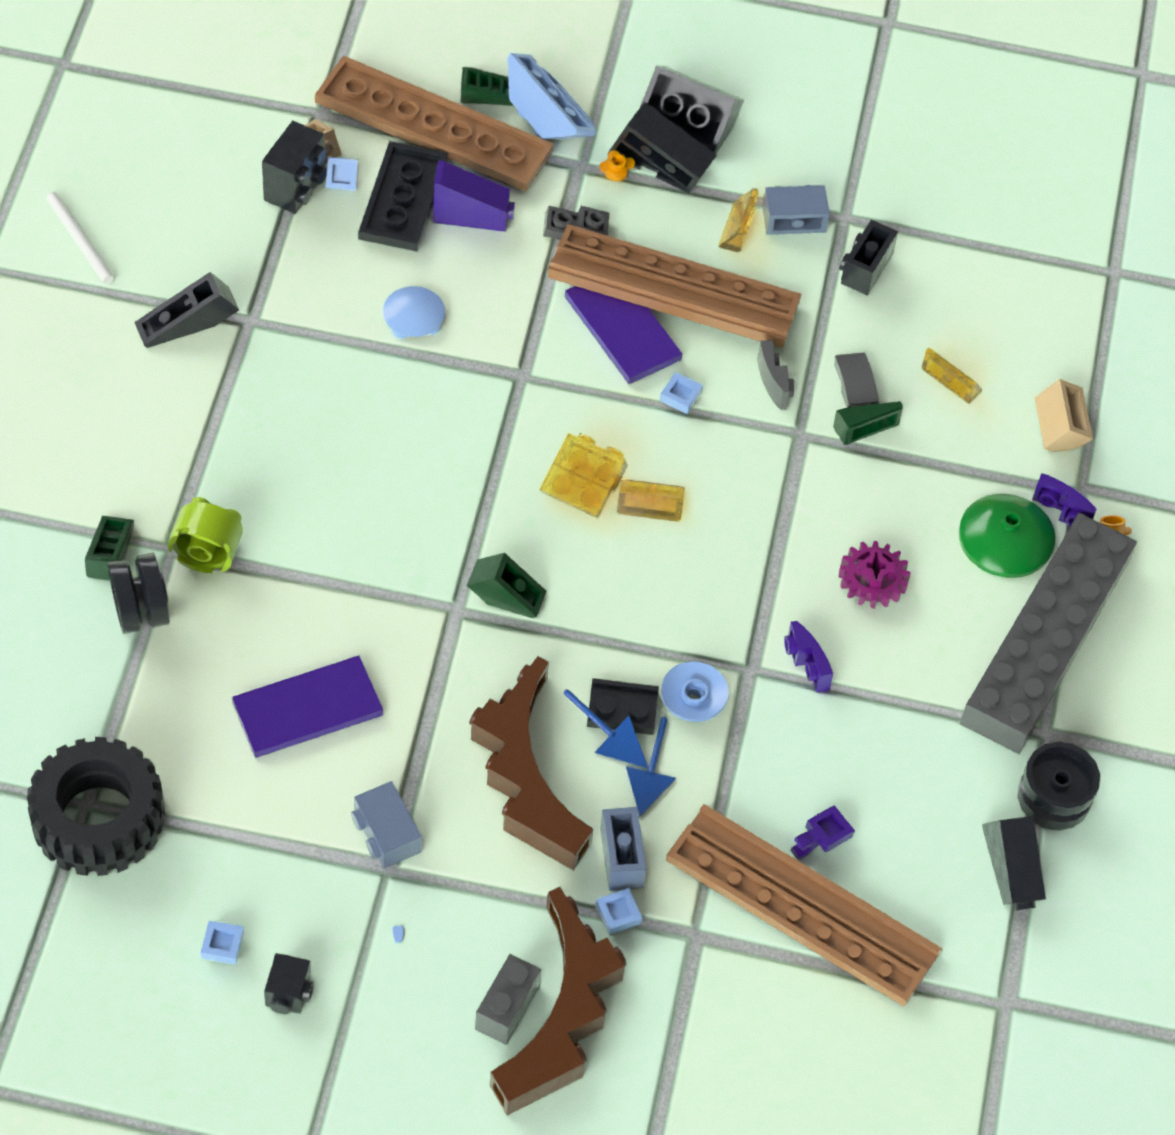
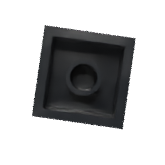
M294 120L291 121L262 160L264 201L293 214H296L302 205H306L309 202L314 188L317 184L321 185L326 178L325 157L327 148H325L324 133Z

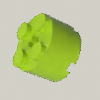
M194 497L191 503L184 505L179 512L167 544L168 550L171 553L173 549L178 554L177 561L192 570L212 573L214 568H222L221 572L227 571L232 564L243 534L242 516L233 509H224L210 504L205 498Z

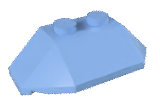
M509 54V100L517 108V113L534 128L533 131L538 137L544 140H563L590 137L596 134L597 130L590 117L546 69L536 63L537 61L530 54Z

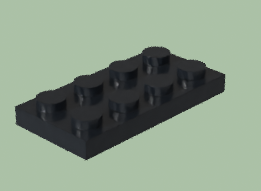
M389 141L358 231V239L418 252L434 204V182L438 160L447 162L448 153Z

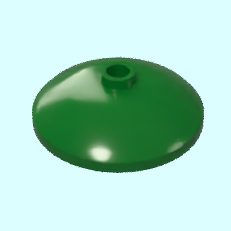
M992 494L982 497L966 509L960 521L958 535L965 555L978 568L995 576L1018 578L1033 574L1049 561L1055 547V531L1047 514L1035 503L1017 495Z

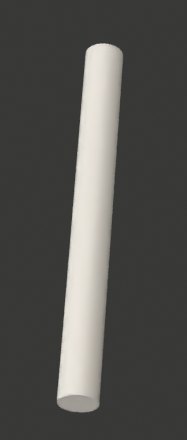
M50 192L46 196V200L103 284L111 283L114 280V276L58 194Z

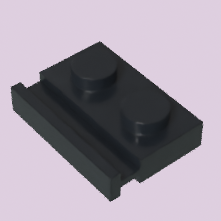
M592 678L589 709L612 730H616L629 716L635 733L654 735L659 686ZM587 717L586 727L599 728L589 717Z

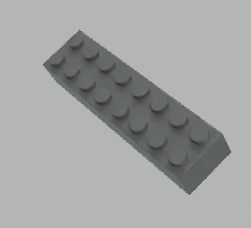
M1078 513L969 698L960 721L962 726L1019 755L1021 754L1128 566L1138 541Z

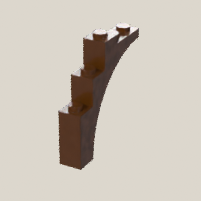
M537 656L530 666L526 664L522 668L517 678L518 683L513 690L507 689L499 703L490 698L483 708L478 707L473 712L469 721L471 725V740L493 752L485 766V769L488 770L487 785L509 797L501 813L504 816L503 830L574 871L592 845L594 829L573 815L554 796L541 776L532 753L528 728L529 719L535 700L548 679L549 662Z
M560 886L548 892L546 909L557 930L563 954V980L559 996L549 1018L537 1035L513 1058L490 1071L489 1086L506 1116L583 1078L587 1058L578 1041L603 1029L605 1014L607 1013L606 1006L597 993L623 981L626 960L622 951L617 946L613 947L607 937L596 942L592 928L588 924L583 925L578 917L579 910L576 902L570 895L566 897Z

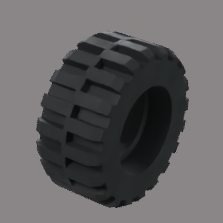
M95 737V741L86 742L85 738L75 740L76 745L71 747L64 744L56 749V756L48 755L41 762L42 771L39 769L35 770L31 778L32 786L27 791V809L37 845L42 847L43 854L50 861L57 860L58 867L66 871H70L71 867H73L78 875L88 876L89 871H95L97 876L108 875V870L116 868L117 872L128 869L127 863L132 860L134 863H138L145 857V848L147 850L154 848L158 842L157 835L162 833L164 826L163 816L165 815L162 784L159 775L156 774L154 764L150 759L143 757L141 750L135 746L127 749L126 742L114 739L113 743L107 742L106 737ZM93 788L113 789L129 799L125 810L118 817L104 824L84 825L71 820L64 814L66 806L75 796Z

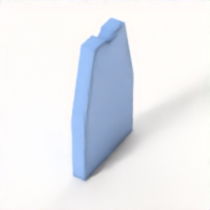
M392 926L395 943H402L403 926Z

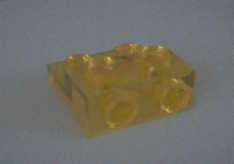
M568 433L539 490L543 494L598 519L610 494L615 493L628 467L627 461L623 458L624 454L613 447L607 446L605 450L596 446V441L585 434L579 433L578 436Z

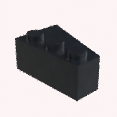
M646 102L641 105L609 150V152L618 151L625 158H632L635 162L634 168L640 170L643 166L657 173V179L687 193L691 192L717 156L706 145L698 142L687 134L683 128L675 125Z

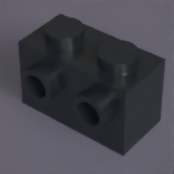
M871 219L863 233L859 232L856 236L850 254L846 253L841 261L839 270L843 271L840 284L868 296L894 254L899 231Z

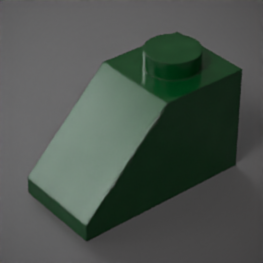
M505 552L477 559L466 585L487 605L529 618L537 617L547 592Z

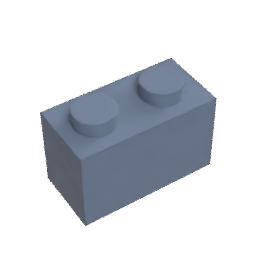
M825 185L765 187L762 210L766 235L826 233L830 212Z
M392 781L354 796V811L351 812L353 823L358 831L364 830L368 838L365 840L367 849L373 859H379L383 868L422 853V836Z
M637 807L603 809L600 832L609 891L644 888L647 868Z

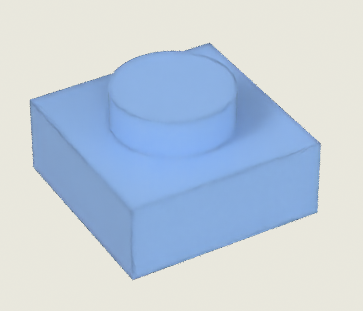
M328 157L326 188L356 191L359 159Z
M675 372L661 392L660 401L688 414L701 395L703 385Z
M629 888L596 899L595 906L609 935L642 924L641 913Z
M208 921L200 952L201 959L236 965L244 936V927Z

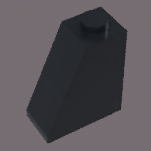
M1034 817L1012 818L982 824L1003 905L1014 904L1015 910L1036 908L1035 901L1045 900L1046 895Z

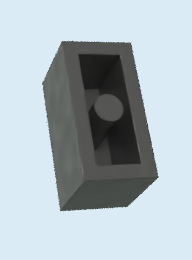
M509 954L476 1011L475 1030L507 1045L540 988L542 969Z

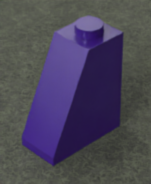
M438 160L434 182L433 223L506 232L507 220H513L515 202H510V189L448 162Z

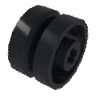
M154 552L136 557V578H133L129 563L125 559L107 562L110 585L122 633L128 634L140 631L142 626L140 609L143 608L147 622L152 628L169 625L166 586Z
M1065 742L1044 744L1032 753L1025 766L1024 774L1020 779L1017 798L1021 810L1026 816H1033L1034 823L1043 828L1058 831L1073 828L1084 821L1090 811L1094 798L1100 788L1101 774L1096 761L1082 748Z

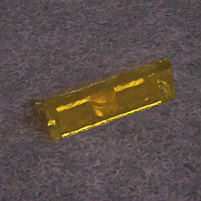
M751 189L733 203L718 244L720 248L737 253L741 251L756 210L758 189Z
M928 347L926 349L921 367L923 371L968 404L981 394L982 388L977 382Z
M621 479L617 513L679 522L682 515L685 488L675 485Z

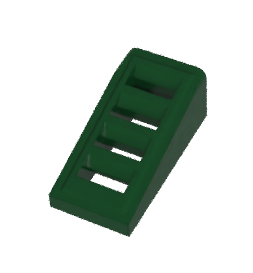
M462 67L461 103L514 106L509 100V94H506V89H509L507 76L476 68ZM494 88H500V92L494 91Z
M899 401L836 410L833 428L844 445L851 444L898 426L903 404Z
M102 515L85 556L87 577L110 581L107 562L125 559L134 528V520ZM106 531H114V532H122V533H121V534H115V533H107Z

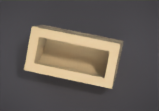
M1058 379L1034 398L1045 450H1073L1093 439L1083 387Z

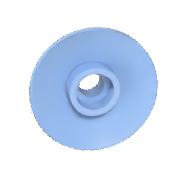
M684 662L673 667L665 675L661 687V696L667 709L675 716L686 721L701 722L714 718L724 709L728 700V685L723 675L714 667L702 662ZM696 695L699 699H691L688 696Z

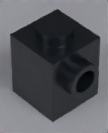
M275 953L264 989L265 1006L280 1014H289L291 1012L300 1014L303 1002L309 1003L313 993L314 981H310L311 961Z

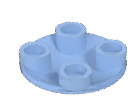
M409 286L398 289L388 296L383 306V317L387 325L392 329L393 335L397 338L437 334L441 329V324L445 317V306L441 298L433 291L424 287Z

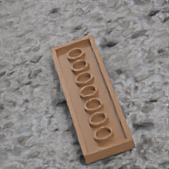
M344 55L315 93V103L421 148L448 153L447 159L527 192L554 149V143Z

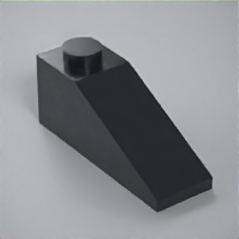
M209 272L134 323L144 346L150 348L215 327L239 311V308L229 286L212 272Z

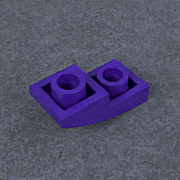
M1041 473L1032 500L1046 507L1061 510L1058 521L1064 522L1069 526L1072 525L1078 513L1094 519L1097 509L1087 498L1064 482Z
M791 621L788 635L784 636V647L787 655H792L795 667L805 665L808 681H813L817 693L829 691L833 671L824 651L803 625L798 621Z

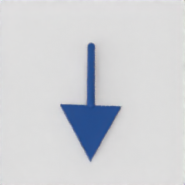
M564 690V695L609 736L594 753L648 768L629 716L613 731L570 690Z
M666 717L661 718L648 771L626 766L639 817L676 780L675 777L654 773L667 725Z

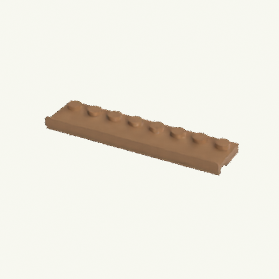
M570 224L567 225L561 237L557 251L550 261L547 274L550 279L753 340H773V346L780 348L784 347L802 295L798 292Z
M705 804L702 805L692 823L688 824L666 855V861L903 1007L907 1005L942 952L943 948Z

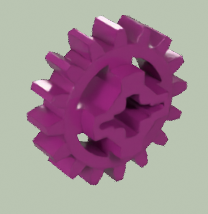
M863 541L860 543L859 550L850 547L848 556L843 555L838 572V577L842 578L840 587L841 589L849 588L847 594L849 599L854 596L859 597L858 605L860 606L865 601H869L870 607L875 609L877 602H881L886 608L889 605L890 599L897 603L901 593H906L911 572L907 571L908 561H899L901 552L891 553L890 544L888 543L884 548H879L877 541L873 542L872 547H868Z

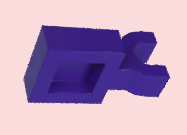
M833 805L807 820L805 828L808 831L795 837L796 845L791 847L790 851L798 861L808 856L819 845L826 853L851 839L855 830L837 807Z

